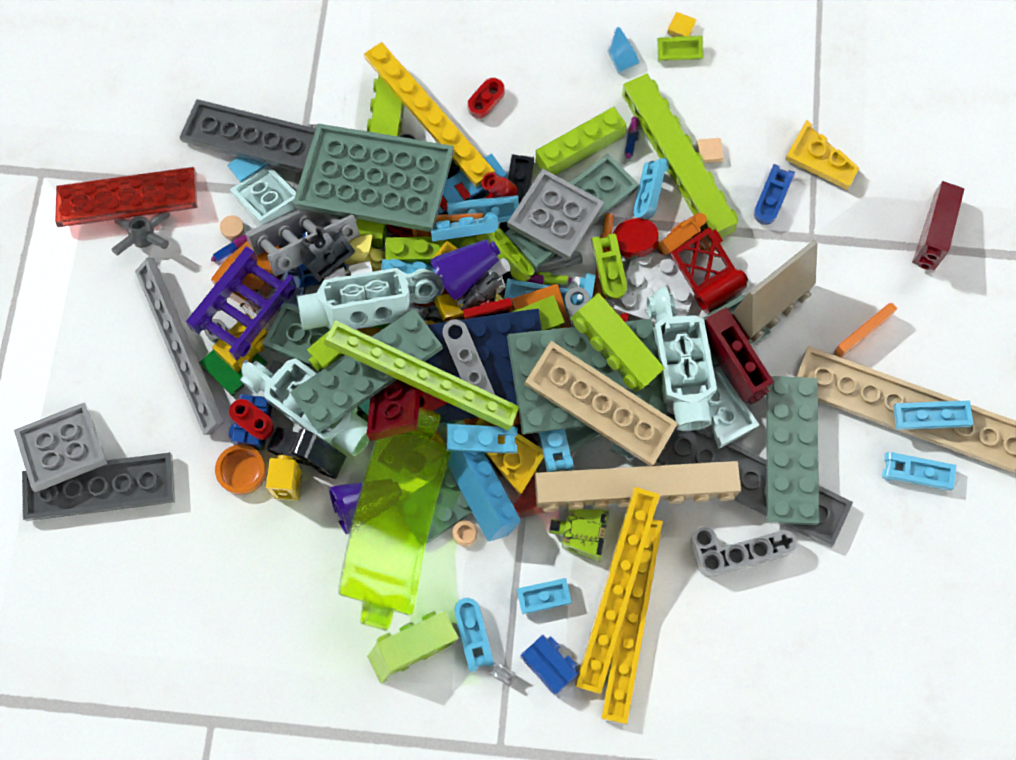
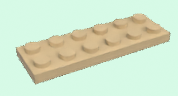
M553 341L549 342L524 382V385L649 466L655 464L678 424Z

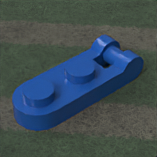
M773 164L754 209V218L757 222L768 225L775 221L794 177V171H785L780 169L779 165ZM775 178H780L784 180V182L775 180Z

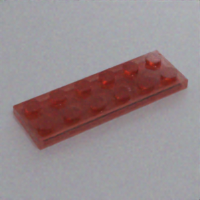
M195 167L57 185L55 223L59 228L198 208L197 173Z

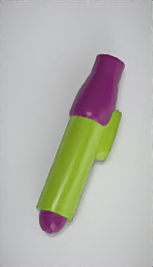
M538 272L536 275H532L526 282L542 285H568L573 279L568 277V275H552L551 272Z

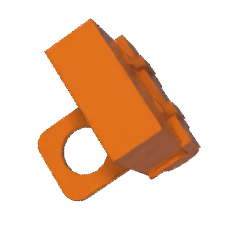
M696 213L672 228L667 237L658 243L656 248L659 253L667 255L691 237L693 238L701 231L700 228L707 221L706 215ZM704 237L701 238L700 240L704 243L706 248H704L701 243L699 244V248L701 250L710 252L711 247L709 246Z

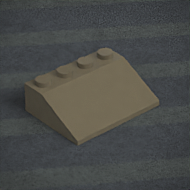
M815 240L750 290L733 312V318L749 342L751 340L754 343L765 334L763 331L765 328L768 327L771 330L781 321L779 317L782 314L788 316L796 308L795 304L798 301L802 304L812 295L810 290L816 284L818 243Z

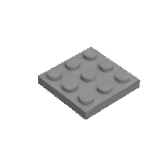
M542 169L507 222V227L569 261L602 209L604 201Z
M85 402L14 429L30 486L34 493L107 464Z

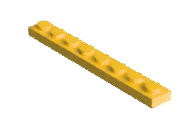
M382 41L364 53V59L433 139L439 144L454 146L452 161L476 188L482 184V179L487 173H495V170Z
M635 486L633 488L575 686L599 694L602 692L660 494Z
M652 520L616 641L601 716L603 720L626 725L628 723L663 524L661 520Z

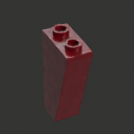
M941 181L935 190L912 263L917 264L922 269L935 271L948 254L965 188Z
M725 307L705 318L707 339L733 388L744 403L749 402L750 405H753L770 392L768 388L774 381L728 308Z

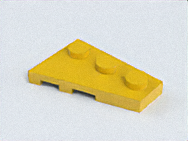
M806 119L785 160L848 190L859 167L840 149H835L827 141L828 138L822 133L819 134L812 128V124Z
M479 418L475 424L478 426L499 427L482 418ZM518 434V436H515L517 453L485 454L521 495L544 455L542 448ZM498 436V444H505V436Z

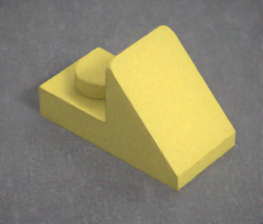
M371 234L358 236L348 241L356 252L346 259L344 263L354 265L370 261L372 271H380L382 259L386 260V252L371 247Z

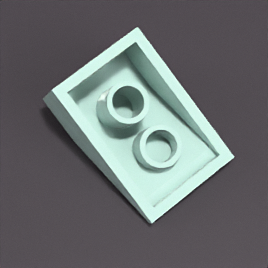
M269 165L230 189L257 227L297 209L293 205L296 191Z

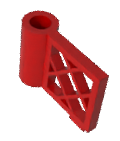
M710 227L670 252L671 257L694 292L697 304L707 314L746 289L748 282L746 274L734 267L720 243L723 240L716 229L712 231ZM706 235L712 243L710 252L699 249L700 239ZM683 250L693 251L691 264L683 263L678 254ZM698 253L709 255L707 268L695 266ZM713 257L721 258L726 267L721 271L712 270ZM694 269L706 272L704 282L698 286L693 279Z

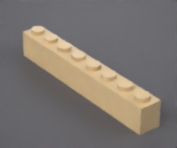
M738 461L542 472L535 475L537 508H543V511H556L558 507L579 510L583 509L585 505H593L594 508L599 509L607 508L609 504L618 503L619 507H628L634 486L660 494L657 504H659V501L680 504L686 499H694V502L700 503L709 501V498L730 501L735 499L734 497L741 492Z

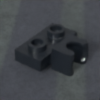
M317 226L315 231L318 234V239L311 243L306 238H303L301 242L308 252L312 254L303 264L314 279L321 282L356 251L342 233L338 232L331 238L326 230Z

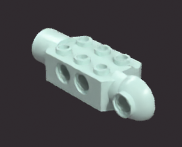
M397 268L327 279L323 281L317 293L297 296L303 330L326 326L331 329L335 320L353 329L393 323L411 311L409 304H427L433 302L437 296H441L444 291L443 281L440 275L437 276L436 272L431 270L418 269L411 274H406Z
M663 286L652 297H647L648 316L650 319H656L653 332L658 360L665 368L661 372L663 402L673 407L675 420L678 423L677 430L693 431L703 429L712 424L708 400L713 397L717 390L704 319L695 315L675 316L673 294H669L667 287Z
M294 358L287 361L281 369H278L274 376L257 361H254L253 364L246 360L243 361V377L240 381L256 394L260 390L263 391L265 399L271 406L302 429L318 435L331 445L337 443L353 456L359 454L370 441L366 435L367 422L357 415L358 408H355L319 434L290 393V391L317 374L298 359Z

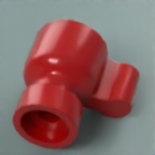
M489 172L482 179V187L490 192L486 198L517 195L516 184L505 177Z

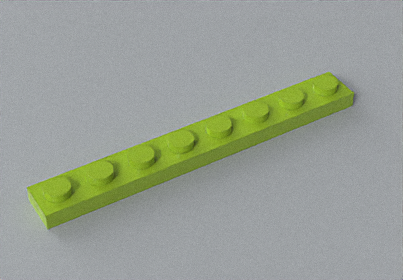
M336 320L323 345L505 430L509 431L512 427L519 406Z

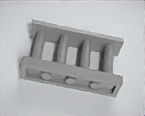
M303 209L292 210L245 233L250 248L255 252L256 256L265 251L268 253L267 256L275 277L303 264L312 255L302 244V239L297 238V236L306 231L311 234L304 238L313 243L318 239L315 228L329 221L331 225L323 229L328 232L331 238L338 232L342 233L348 241L360 236L355 217L352 214L340 219L337 215ZM286 241L290 243L279 250L276 248V246Z

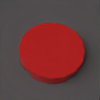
M628 219L620 223L613 231V234L615 233L617 237L620 255L626 258H632V256L637 255L638 258L644 257L653 252L659 243L657 226L647 219Z

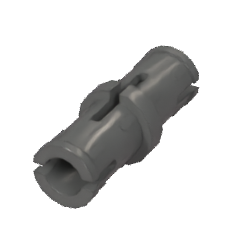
M492 272L481 283L474 284L471 288L472 290L457 301L458 306L462 303L464 304L460 309L463 311L474 307L480 301L487 300L488 295L503 284L502 279L497 281L500 276Z

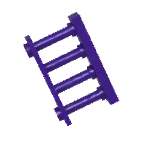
M247 246L186 320L189 328L199 335L202 330L207 329L232 346L229 353L236 361L249 352L254 339L286 299H290L296 290V283L291 275H288L282 282L257 265L258 259L255 252ZM253 273L277 289L269 300H266L242 284V280L247 274ZM237 291L262 308L254 319H251L227 302V299L233 292ZM222 310L247 327L238 339L212 322V318L217 311Z

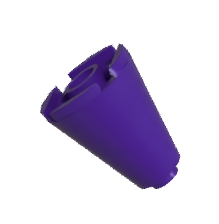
M486 239L435 256L430 261L437 276L440 275L443 281L442 284L454 300H457L500 260L498 255L501 252L494 241L490 243Z
M391 479L336 485L330 487L329 495L334 512L340 518L338 521L340 527L345 534H349L398 503L401 490L397 482L393 483Z

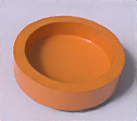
M243 444L233 445L225 449L218 457L215 464L216 479L226 491L235 495H246L257 490L263 483L266 476V463L255 448Z

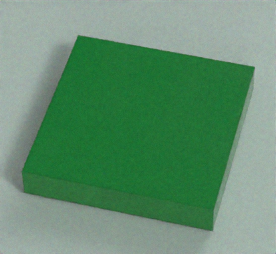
M214 350L199 362L232 397L245 386L240 381L243 377L242 369L236 373ZM258 353L252 358L251 364L257 361L264 367L268 365Z

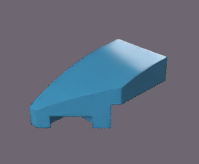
M617 27L614 30V35L607 52H609L617 72L620 73L637 65L640 61L620 27Z

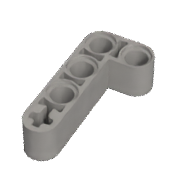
M701 526L697 528L691 537V547L698 569L706 577H714L786 557L797 546V538L792 532L787 530L721 548L714 530L710 527ZM700 534L706 535L710 543L708 545L700 544L697 536ZM781 540L782 542L788 543V546L786 548L784 547V545L775 547V549L773 550V546L778 544ZM755 545L762 546L765 550V555L758 556L755 554L753 547ZM737 552L740 554L741 562L735 563L731 561L729 553ZM705 559H714L717 563V569L711 570L707 568Z

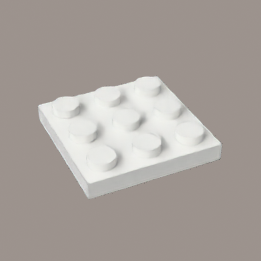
M651 252L639 258L638 255L632 256L625 275L627 290L622 298L616 300L613 310L619 314H629L628 317L636 320L650 319L647 312V297H652L659 288L666 286L669 294H673L675 316H687L694 298V292L673 258L656 252ZM694 269L693 279L698 286L703 271ZM652 318V325L655 326L656 319Z

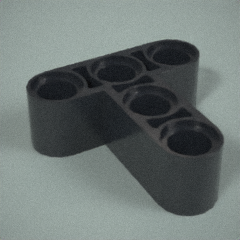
M277 427L266 449L277 456H291L297 463L312 467L319 473L332 479H337L347 457L324 439L305 429H299L297 433Z

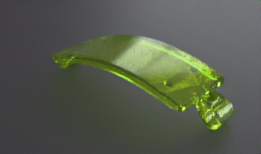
M419 407L417 430L375 441L355 508L338 588L339 595L362 602L360 624L384 631L389 629L394 611L405 615H411L414 612L427 537L451 451L446 450L445 445L430 441L439 426L440 414Z

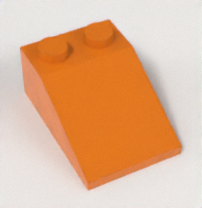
M248 241L222 263L211 278L214 286L246 246L250 248ZM265 251L257 255V265L275 276L267 256L268 253ZM253 273L247 274L242 280V284L265 299L274 288ZM283 273L276 276V278L280 280V278L283 276ZM237 291L229 296V298L254 313L259 308L258 305Z

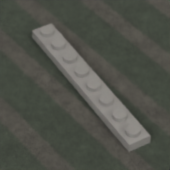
M146 258L135 270L203 435L213 434L224 423L222 415L218 410L213 394L198 363L186 330L181 323L160 269L154 258Z

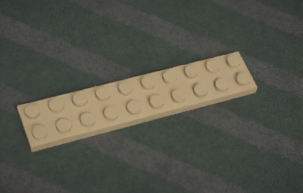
M807 346L796 376L817 378L818 402L895 430L893 410L895 403L960 401ZM971 405L973 425L971 427L897 430L1016 474V421Z

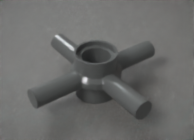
M163 209L150 220L144 216H138L129 221L120 215L116 216L114 219L115 224L127 229L129 236L111 249L112 252L118 256L133 244L139 248L155 244L162 249H166L169 242L154 234V228L170 217L169 211Z

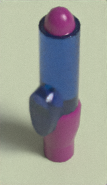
M632 117L628 128L624 152L626 159H630L633 156L635 142L639 140L640 128L638 127V117Z
M246 234L234 239L233 242L213 253L211 261L218 262L231 253L233 254L248 241Z

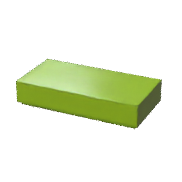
M703 36L657 38V61L703 59Z

